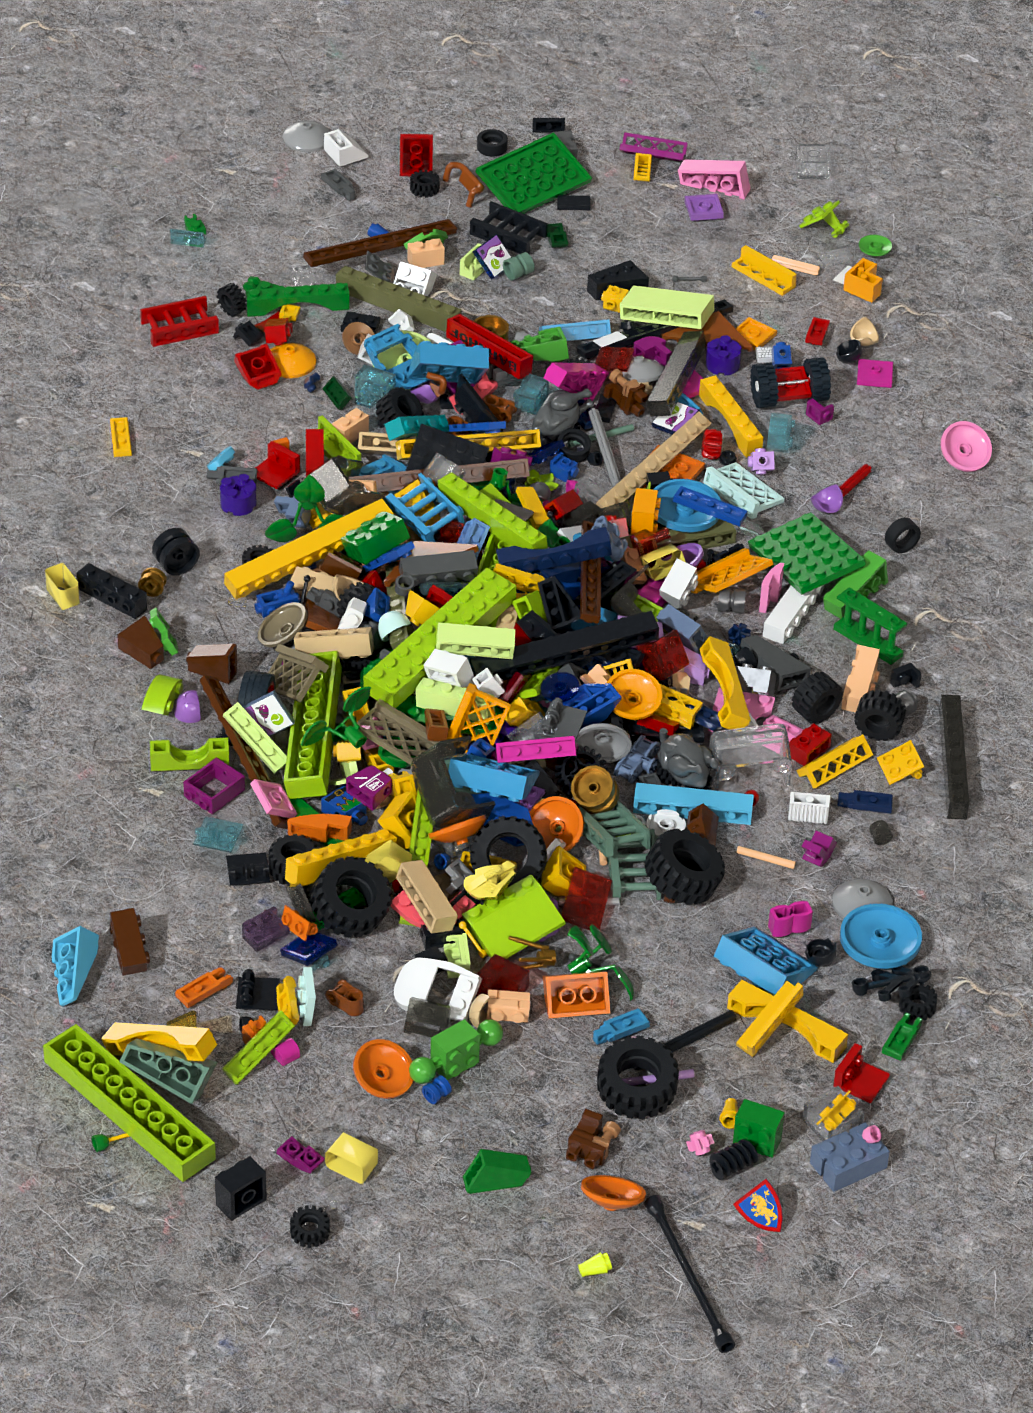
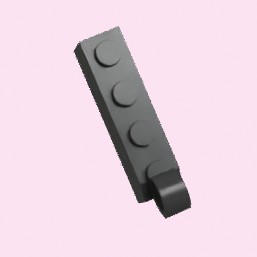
M474 550L400 558V576L395 581V592L400 596H408L410 590L413 591L414 587L418 585L473 580L477 577L478 573ZM405 583L408 584L409 587L404 588L401 587L400 584Z

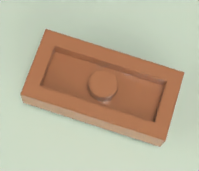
M626 548L621 562L624 561L637 569V575L628 581V584H644L647 578L637 548Z

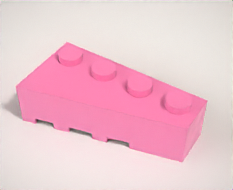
M684 160L678 169L680 184L699 189L703 187L711 192L720 191L724 192L725 195H736L744 200L751 189L745 161Z

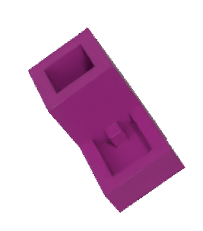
M649 336L634 342L633 356L655 359L667 368L671 366L672 351L666 348V340L660 337Z
M815 831L811 841L804 840L801 846L805 850L802 859L822 867L830 858L837 842L834 838Z

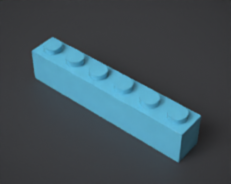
M636 783L633 813L654 815L657 814L658 810L668 809L679 813V817L688 819V812L704 803L719 817L718 822L751 825L754 795Z

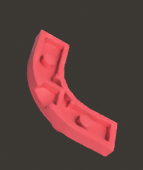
M404 890L392 899L390 907L406 921L419 928L425 924ZM459 892L452 900H450L449 903H451L461 892ZM466 895L453 906L458 915L457 919L461 918L462 920V914L476 905Z

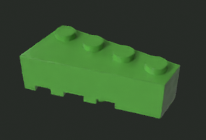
M869 550L864 555H861L865 559L866 565L846 574L836 582L834 588L830 592L828 591L823 598L824 609L841 619L844 617L846 604L838 600L837 596L850 587L868 598L871 592L875 594L879 590V585H886L888 583L886 559Z

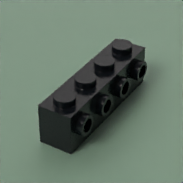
M90 563L77 572L80 591L134 619H137L147 610V592Z

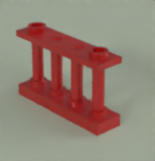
M206 296L140 309L141 324H150L152 327L150 333L153 347L219 333L218 317H208L206 313ZM199 313L202 318L192 320L190 315ZM183 317L185 322L175 324L173 318ZM158 321H167L168 326L159 327L157 324Z

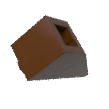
M703 803L688 812L687 829L691 833L696 832L700 834L699 836L702 838L705 837L711 845H716L719 817Z

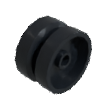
M181 528L165 530L156 538L152 546V554L170 575H181L188 572L195 566L200 556L198 546L187 532Z

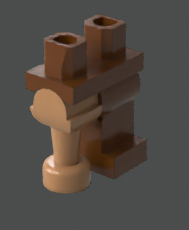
M619 369L613 370L609 375V380L612 382L605 385L603 396L607 399L611 397L617 401L616 404L619 405V408L627 416L632 413L637 417L643 415L646 408L642 404L646 403L649 397L644 392L645 385L643 383L639 384L636 379L628 381L623 377L622 371Z
M585 1108L582 1119L568 1138L566 1159L574 1162L577 1161L578 1157L583 1158L584 1165L590 1169H595L597 1165L603 1166L609 1154L610 1141L618 1137L621 1132L620 1126L613 1121L606 1122L603 1127L604 1134L599 1137L598 1135L602 1130L603 1115Z

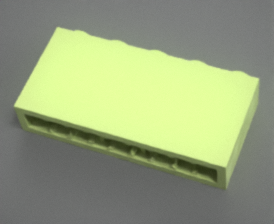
M634 285L620 303V319L702 329L714 312V295Z

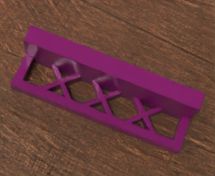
M624 132L622 144L620 143L619 150L630 154H652L654 158L683 162L686 157L688 143ZM627 137L635 138L637 143L635 145L626 144ZM645 140H650L653 146L646 148L642 147L641 143ZM663 142L669 148L664 151L658 150L656 146ZM677 145L684 146L682 153H676L672 149Z

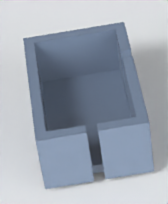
M866 1122L849 1129V1134L845 1131L812 1146L810 1164L820 1176L823 1175V1180L833 1192L882 1171L888 1166L890 1151L880 1140L872 1144L867 1143L862 1138L863 1130L869 1127Z

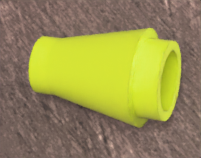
M600 1252L585 1262L578 1264L581 1276L585 1277L608 1273V1270L612 1269V1265L607 1252L603 1254Z

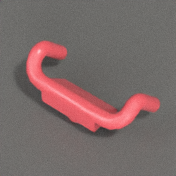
M486 372L481 377L482 379L473 387L482 400H484L486 395L492 394L498 388V382L491 381ZM455 395L449 396V400L453 408L457 412L454 406L456 405Z

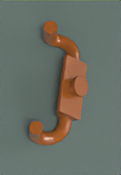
M450 162L445 167L442 180L448 182L451 170L453 168L460 169L462 173L459 181L469 191L466 206L471 208L475 195L483 192L484 185L467 166L460 162Z
M427 372L426 378L434 380L429 383L432 391L437 397L443 395L447 387L446 378L439 374Z

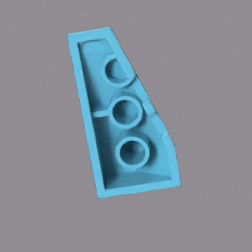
M82 926L53 939L52 963L56 964L54 975L59 981L57 992L61 1006L77 1000L97 955L99 935Z

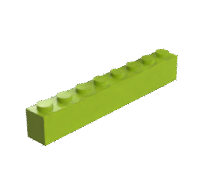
M451 472L437 480L438 489L454 505H459L464 511V515L470 519L476 518L490 526L489 532L508 545L527 549L548 548L546 535Z

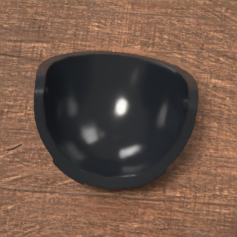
M744 647L733 657L735 666L742 667V664L753 665V668L757 666V660L748 647Z

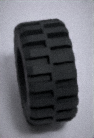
M501 816L498 819L488 821L485 826L482 825L479 832L474 835L472 846H470V862L474 873L477 868L492 865L489 856L490 850L498 839L515 837L523 842L528 856L524 867L516 872L507 888L529 875H532L536 881H539L546 867L547 850L541 833L538 832L533 824L531 825L527 820L519 819L516 816Z
M673 829L661 834L646 856L645 869L647 877H650L651 884L657 887V891L664 893L665 897L668 899L672 898L677 903L683 902L685 905H692L694 903L696 905L706 902L713 895L725 875V864L721 853L717 852L714 844L711 845L705 837L702 838L699 836L700 834L696 832L691 833L690 830L686 829L682 831L680 829Z
M347 856L345 860L342 857L338 858L334 862H330L323 869L314 883L311 894V902H314L312 904L313 912H317L316 918L318 921H323L324 927L334 930V934L339 935L341 933L344 934V937L351 938L352 935L356 938L362 937L363 934L368 935L380 925L390 910L389 907L392 904V898L390 897L392 889L388 887L390 882L387 877H383V871L380 868L377 870L372 862L369 861L367 863L364 861L365 859L360 857L356 860L353 856ZM348 885L359 890L366 900L367 908L354 909L345 905L337 895L336 886Z
M628 1036L624 1037L623 1041L619 1039L613 1042V1047L610 1045L605 1049V1053L601 1055L598 1065L597 1090L600 1092L601 1100L606 1101V1106L610 1110L615 1109L616 1114L620 1116L622 1114L627 1115L626 1118L633 1119V1117H639V1119H645L646 1116H650V1118L657 1116L658 1111L662 1113L667 1109V1105L672 1104L677 1092L679 1069L676 1058H673L672 1051L665 1049L666 1045L661 1042L656 1043L655 1039L650 1037L644 1039L643 1036H636V1038ZM630 1068H642L651 1072L657 1080L645 1087H635L625 1083L619 1077V1074Z

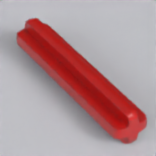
M864 464L839 486L843 497L871 473L872 467L870 465Z

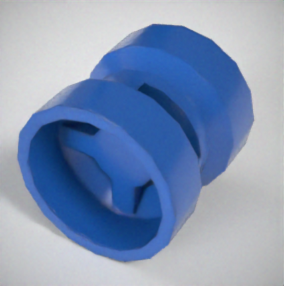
M442 1075L433 1079V1083H428L422 1087L424 1097L431 1104H436L441 1100L442 1096L446 1097L452 1092L450 1083Z

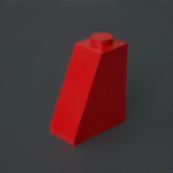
M306 429V477L310 474L320 484H324V429Z
M572 489L544 506L546 513L552 511L555 520L558 521L580 507L583 502L575 490Z

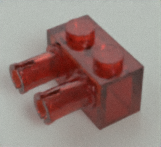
M667 527L654 533L644 529L629 536L632 547L637 548L639 556L657 550L656 543L671 538ZM670 553V554H668V555H666V556L661 557V559H664V558H667V557L671 556L672 553ZM656 560L648 563L649 568L655 565Z

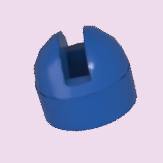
M446 853L437 854L434 858V865L439 870L446 869L452 862L451 857Z

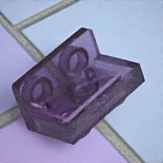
M275 906L264 910L259 915L246 920L242 924V938L256 952L290 934V928L284 925L282 920L277 917V908Z

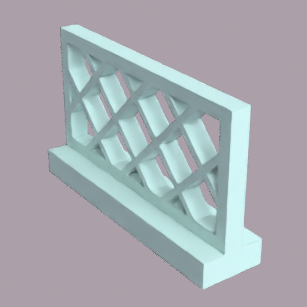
M737 462L718 469L712 466L706 468L703 483L712 488L730 504L747 510V516L750 519L757 518V514L760 511L784 503L785 498Z

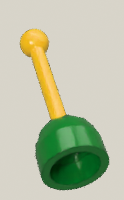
M125 1133L108 1138L103 1134L93 1135L91 1140L95 1151L101 1152L107 1149L109 1142L130 1136Z

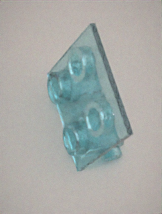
M205 816L200 828L196 827L195 835L197 836L193 845L231 853L243 828V824Z

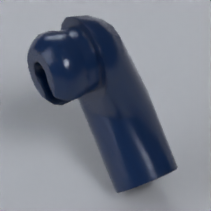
M315 372L304 380V388L311 393L317 388L314 383L320 380V375Z

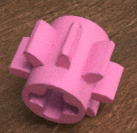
M699 1130L689 1135L690 1140L686 1141L689 1151H695L696 1156L711 1151L710 1145L714 1144L712 1134H706L705 1130Z

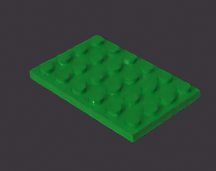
M554 132L481 165L475 171L503 206L523 214L556 199L558 195L567 194L584 186L592 180L589 173Z
M811 512L748 541L749 547L758 556L773 560L774 565L771 566L772 568L779 563H784L783 578L801 595L866 565L865 559Z

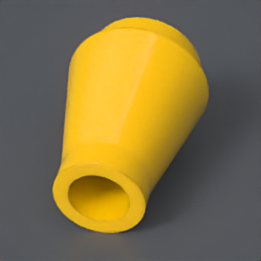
M734 1098L726 1099L719 1117L722 1125L728 1129L734 1128L735 1116L738 1112V1102Z

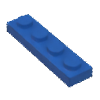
M683 486L678 489L673 497V502L739 527L747 517V510Z

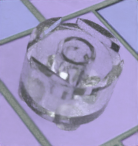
M436 453L423 475L436 482L437 486V480L451 472L463 479L466 472L439 453Z

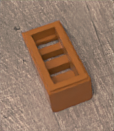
M426 708L424 714L427 739L429 741L445 742L449 728L444 710Z

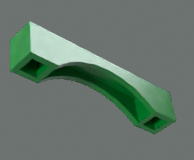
M348 283L245 290L247 317L265 316L280 306L297 302L319 304L332 311L349 310Z

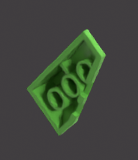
M560 326L538 331L539 335L533 337L530 335L524 336L522 341H510V343L533 355V360L562 362L565 359H569L567 340Z

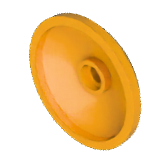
M285 343L270 349L281 371L280 377L282 378L305 376L316 366L314 352L302 344Z
M621 670L612 675L607 683L612 684L622 697L613 710L616 715L630 720L647 718L654 714L661 704L662 689L659 682L651 674L643 670Z

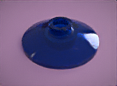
M554 673L543 680L541 693L544 698L551 702L555 698H560L565 702L577 695L580 688L579 681L570 673Z

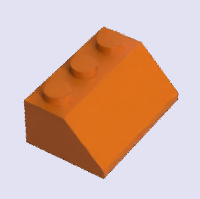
M606 971L543 976L544 998L548 1018L610 1013L608 974Z

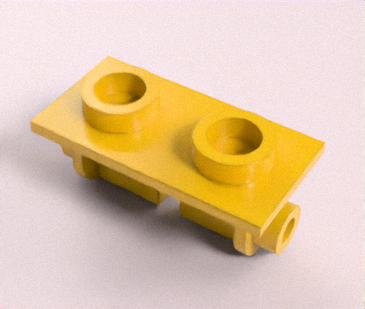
M849 1090L844 1096L840 1093L832 1101L834 1106L832 1108L827 1106L819 1114L822 1118L816 1124L818 1125L822 1121L827 1130H835L844 1118L856 1108L855 1100L847 1097L851 1091Z

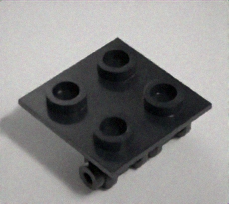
M266 852L226 856L230 886L270 882Z
M246 969L242 973V977L238 979L236 1009L278 1010L276 987L280 983V978H257L253 970Z

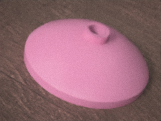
M967 421L955 422L943 432L941 437V450L945 459L958 470L974 472L983 468L990 460L992 454L991 441L986 432L974 423Z

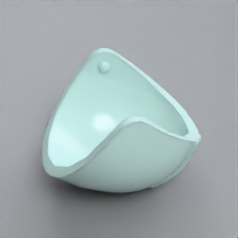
M389 611L382 615L378 624V631L382 641H388V634L392 631L410 625V620L398 611Z

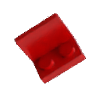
M271 441L268 443V458L255 467L258 469L257 479L275 489L280 488L300 472V455Z
M855 1043L836 1068L833 1087L846 1093L850 1090L849 1094L872 1103L889 1079L890 1074L863 1062V1056L861 1055L863 1046Z

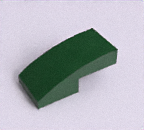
M562 223L548 224L547 238L551 247L568 246L566 231L563 230Z

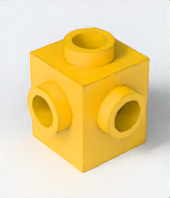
M609 285L607 290L602 293L601 301H603V308L620 312V303L629 290Z

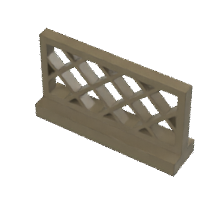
M278 644L275 651L279 655L268 672L275 676V692L301 703L319 671L326 673L329 666L315 656Z
M381 699L375 703L372 710L357 722L360 726L359 730L369 740L416 769L432 755L436 756L443 743L440 741H429L425 726ZM362 726H370L371 729H365ZM375 726H383L384 730H376ZM378 736H386L387 739H381ZM391 736H399L400 740H392ZM394 745L402 746L403 749H397ZM407 746H415L416 750H408ZM410 755L418 756L419 760L417 761L413 759L412 757H410Z

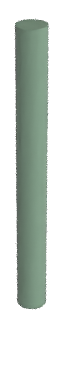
M629 424L605 432L608 438L634 431V426ZM595 434L588 435L591 442L597 441ZM574 440L567 441L569 448L582 445Z

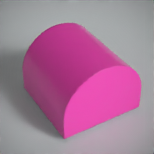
M292 1038L284 1040L271 1050V1054L282 1066L300 1058L299 1047Z

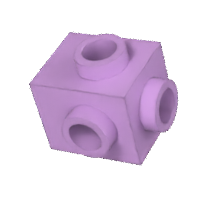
M763 448L755 449V452L748 456V467H751V471H756V474H766V471H773L775 469L774 451L766 452V449Z

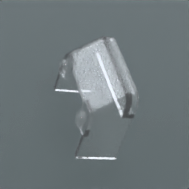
M777 723L720 730L711 735L709 750L712 757L716 758L718 762L717 768L708 766L710 776H712V790L718 791L719 781L732 778L735 774V769L738 767L772 763L775 772L782 774L785 785L790 786L792 759L788 733L783 724Z

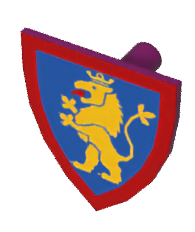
M766 1178L733 1205L754 1226L767 1231L781 1232L783 1221L782 1206L779 1196Z

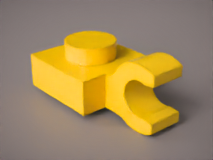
M283 305L279 318H289V323L290 321H296L300 313V306Z

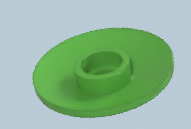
M867 235L860 239L859 248L867 255L883 256L891 251L892 243L881 235Z

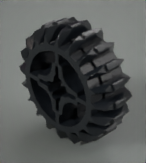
M578 746V750H576L577 756H567L564 759L558 758V763L561 765H556L555 770L560 772L555 773V777L560 778L557 781L558 785L564 784L561 787L562 791L569 789L567 792L568 796L572 794L571 782L569 781H572L578 773V766L579 769H583L587 766L597 765L602 767L606 764L605 760H600V753L594 756L595 749H592L589 753L587 746L584 747V751H580V746ZM579 758L587 759L593 764H583ZM573 761L575 768L566 776L565 769Z

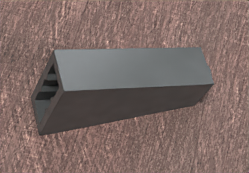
M758 635L742 638L739 651L744 647H748L757 660L756 669H760V666L772 668L771 671L777 674L774 688L776 691L796 687L810 675L811 668Z

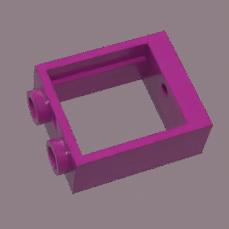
M215 758L183 782L184 796L199 805L203 810L214 814L245 790V776L223 761ZM214 778L227 785V787L213 797L199 790Z

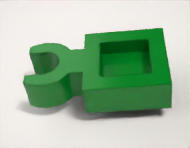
M193 214L191 219L187 218L186 215L184 216L185 229L190 238L206 235V228L201 220H197L196 214Z

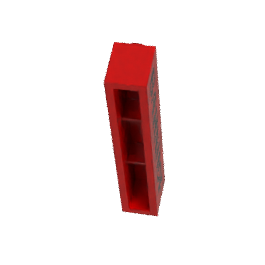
M461 314L447 319L446 337L453 342L462 340L463 344L467 347L481 345L483 348H489V362L517 379H522L532 374L533 355Z

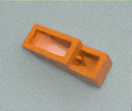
M311 814L289 818L287 821L289 836L297 834V836L304 835L305 838H311L314 841L324 843L327 842L328 837L345 841L349 839L352 831V816Z

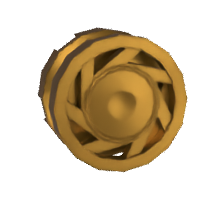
M146 568L141 574L138 588L147 592V596H159L164 590L167 577L164 572L157 568Z

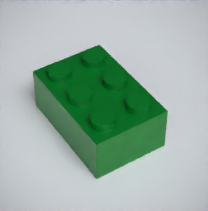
M385 511L378 513L374 519L363 522L357 529L348 531L340 539L348 557L366 565L411 537L403 519Z

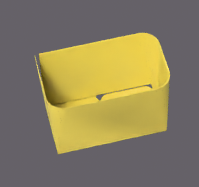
M671 543L640 556L645 574L655 581L667 577L677 558L685 562L683 552ZM672 553V557L668 561L661 559V557ZM656 560L655 565L649 568L648 563Z
M60 563L45 570L46 589L60 608L65 610L80 604L78 581L65 564Z
M389 840L369 853L365 862H372L377 870L380 868L383 871V877H387L391 883L396 879L401 863L412 861V854L392 840Z
M343 1132L325 1153V1164L329 1169L363 1185L378 1164V1149Z

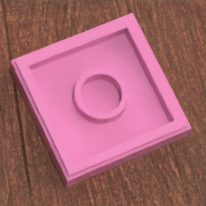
M257 779L250 783L267 814L293 818L297 815L281 784Z

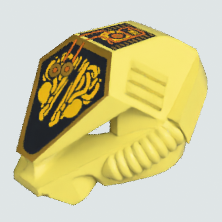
M505 861L502 865L475 869V875L465 878L464 888L467 893L478 900L498 899L516 875L514 872L516 866L514 863Z

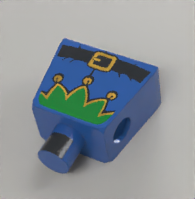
M346 784L321 798V812L323 814L352 816V823L356 822L360 826L364 825L368 820L366 816L367 807L346 792Z

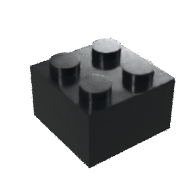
M249 1156L244 1160L238 1161L231 1168L220 1172L215 1176L216 1206L233 1221L266 1201V1171Z

